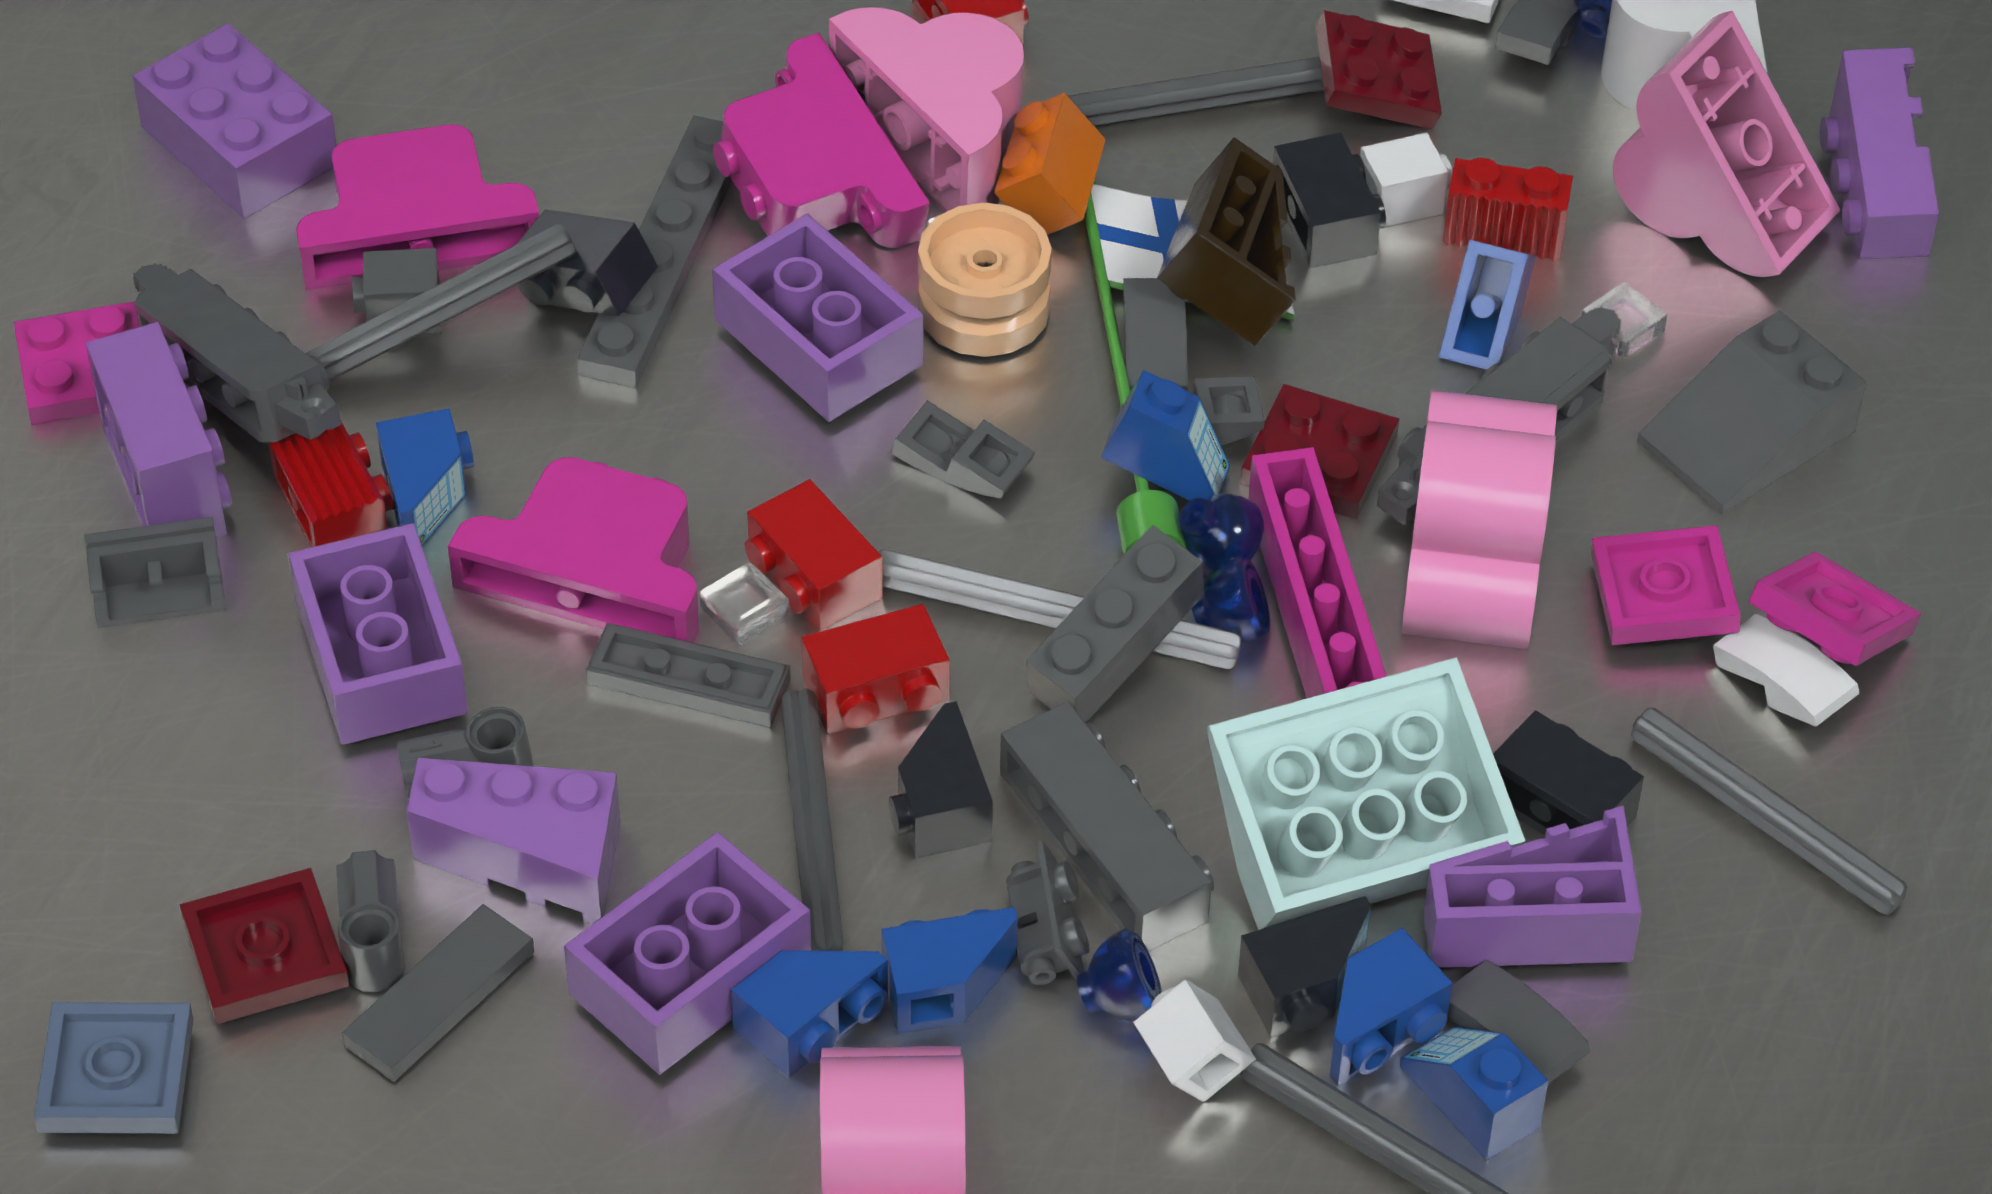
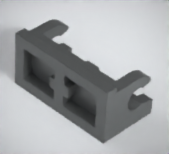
M213 517L84 534L90 590L94 597L95 617L98 628L226 611Z

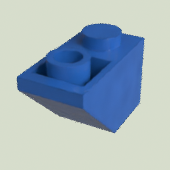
M1015 907L998 910L980 909L962 916L926 922L913 920L899 926L881 929V952L888 959V996L897 1034L962 1024L967 1021L1017 958L1018 916Z
M1403 928L1354 954L1347 960L1330 1068V1077L1337 1085L1359 1073L1363 1075L1373 1073L1383 1066L1392 1054L1414 1041L1423 1043L1432 1039L1447 1023L1453 983Z
M781 950L731 989L733 1030L790 1078L807 1063L819 1062L821 1048H833L837 1040L858 1023H868L881 1012L889 999L888 959L879 951Z

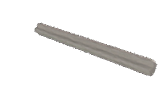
M879 550L882 556L883 587L1055 629L1085 598V596L893 550ZM1181 620L1152 652L1230 670L1234 668L1239 658L1241 636L1236 632Z

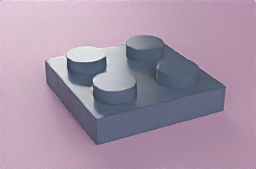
M52 1002L34 1114L38 1133L178 1134L194 1019L191 1004Z

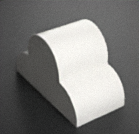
M1612 0L1601 70L1604 87L1618 103L1637 112V98L1644 84L1710 19L1728 11L1734 12L1767 73L1755 0Z

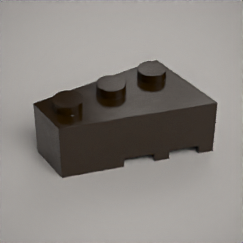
M1233 137L1195 182L1157 276V279L1167 285L1174 295L1182 300L1190 301L1254 346L1261 341L1296 301L1295 287L1286 283L1285 268L1290 264L1292 258L1290 247L1282 244L1281 229L1288 222L1282 170Z

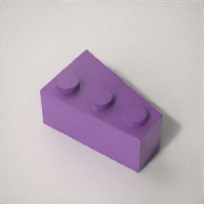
M1912 47L1843 50L1830 115L1827 118H1822L1820 123L1821 149L1824 153H1830L1832 158V189L1835 194H1842L1844 202L1842 207L1843 230L1845 235H1853L1859 259L1929 256L1939 211L1929 148L1918 147L1912 118H1921L1923 110L1920 97L1908 96L1907 84L1910 70L1915 65Z
M418 758L407 807L414 860L489 886L492 880L524 891L526 900L545 907L548 901L579 911L583 915V921L594 924L604 916L621 822L617 773Z
M1624 806L1604 811L1603 820L1577 828L1569 829L1566 823L1547 828L1544 838L1511 847L1509 842L1505 841L1430 864L1423 917L1428 954L1431 960L1439 968L1475 967L1485 960L1497 966L1632 962L1642 912Z

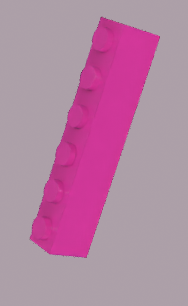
M1314 447L1252 455L1248 508L1306 698L1387 677Z

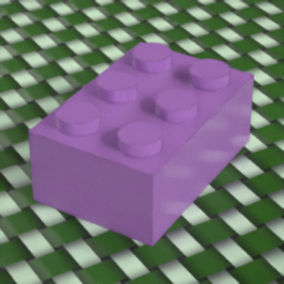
M229 23L132 75L141 127L243 219L333 169L332 152L337 146L333 114Z
M805 214L712 268L715 320L828 422L923 365V313L809 214Z
M158 322L85 342L102 428L142 526L213 517L216 538L227 535L223 509L232 507V498L223 472H216V467L225 465V457L215 428L205 430L201 424L207 421V416L197 386L186 387L183 380L189 379V374L180 345L178 343L167 344Z
M414 523L288 553L296 605L341 745L468 714L462 662Z
M717 831L564 945L569 995L655 1072L661 1075L732 1020L731 989L781 950L811 951L810 909Z

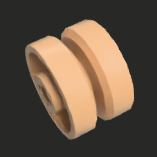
M982 202L957 206L937 216L922 232L918 248V274L920 277L918 310L923 313V328L938 344L966 355L990 357L1009 354L1032 343L1046 327L1050 310L1051 287L1049 278L1052 248L1046 230L1030 215L1007 205Z

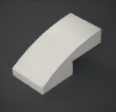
M1757 613L1740 625L1739 633H1730L1713 645L1716 665L1763 685L1768 707L1815 727L1859 695L1858 683L1832 659L1796 633L1777 627L1768 618Z

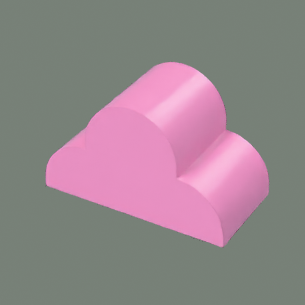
M865 7L852 9L830 18V50L854 87L865 95V104L925 194L930 205L941 215L957 206L982 202L999 204V198L994 192L1002 168V160L1006 155L1013 132L1014 120L1022 107L1024 49L1015 32L994 18L975 13L946 14L919 24L910 16L895 10Z
M1733 11L1718 14L1710 19L1641 88L1636 105L1640 128L1617 151L1613 162V176L1617 190L1626 206L1648 227L1664 235L1676 238L1700 236L1711 252L1731 268L1751 276L1768 277L1780 275L1841 210Z
M1431 390L1401 634L1528 650L1551 491L1556 443L1557 405Z
M961 1046L821 1048L820 1134L822 1194H965V1094Z

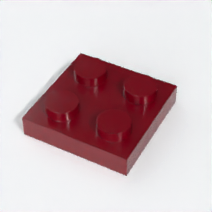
M1324 10L1315 28L1326 106L1433 129L1442 111L1430 35L1407 27L1400 28L1365 20L1355 15H1344Z
M1283 384L1265 420L1264 429L1259 432L1241 467L1240 484L1250 486L1252 455L1314 447L1334 513L1357 520L1396 440L1399 418Z
M311 868L179 904L183 923L216 1025L349 987L347 970Z

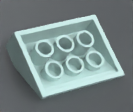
M1457 657L1209 725L1207 728L1238 875L1258 930L1366 896L1369 903L1372 904L1427 888L1429 866L1432 863L1508 841L1511 847L1525 843L1524 835Z

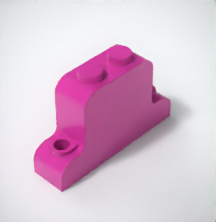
M816 33L792 42L787 50L784 69L775 73L776 88L731 103L724 112L720 142L715 143L713 146L716 165L723 176L731 177L740 191L741 202L746 214L751 220H758L768 236L805 214H809L826 230L851 222L859 223L876 243L888 248H899L920 241L922 232L925 230L930 205L925 194L821 34Z
M441 125L345 140L339 143L332 152L338 206L333 209L308 214L297 225L296 230L305 289L312 290L352 284L353 277H363V252L436 248L439 270L480 264L515 246L537 220L539 209L535 193L528 186L519 183L491 185L484 182L473 135L467 128L460 125Z
M575 457L559 458L552 461L545 468L518 517L512 520H503L492 516L469 518L459 525L448 544L453 588L603 630L607 623H612L694 643L699 633L696 581L691 574L678 568L690 544L687 496L680 487L662 479L649 478L612 468L601 462H590Z

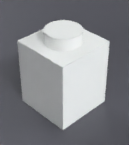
M1427 132L1361 147L1360 157L1365 168L1366 183L1372 194L1380 195L1386 213L1385 227L1444 214L1446 192L1450 187L1452 167L1448 157L1444 153H1438Z
M1186 979L1177 986L1160 993L1153 1000L1151 1008L1133 1022L1171 1084L1203 1102L1208 1100L1256 1060L1219 1000Z

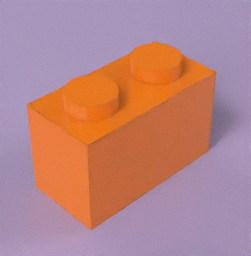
M1065 93L1043 102L1034 101L1026 105L1014 120L1013 132L1006 155L1002 160V168L994 193L1005 205L1030 215L1046 230L1047 235L1083 221L1106 139Z

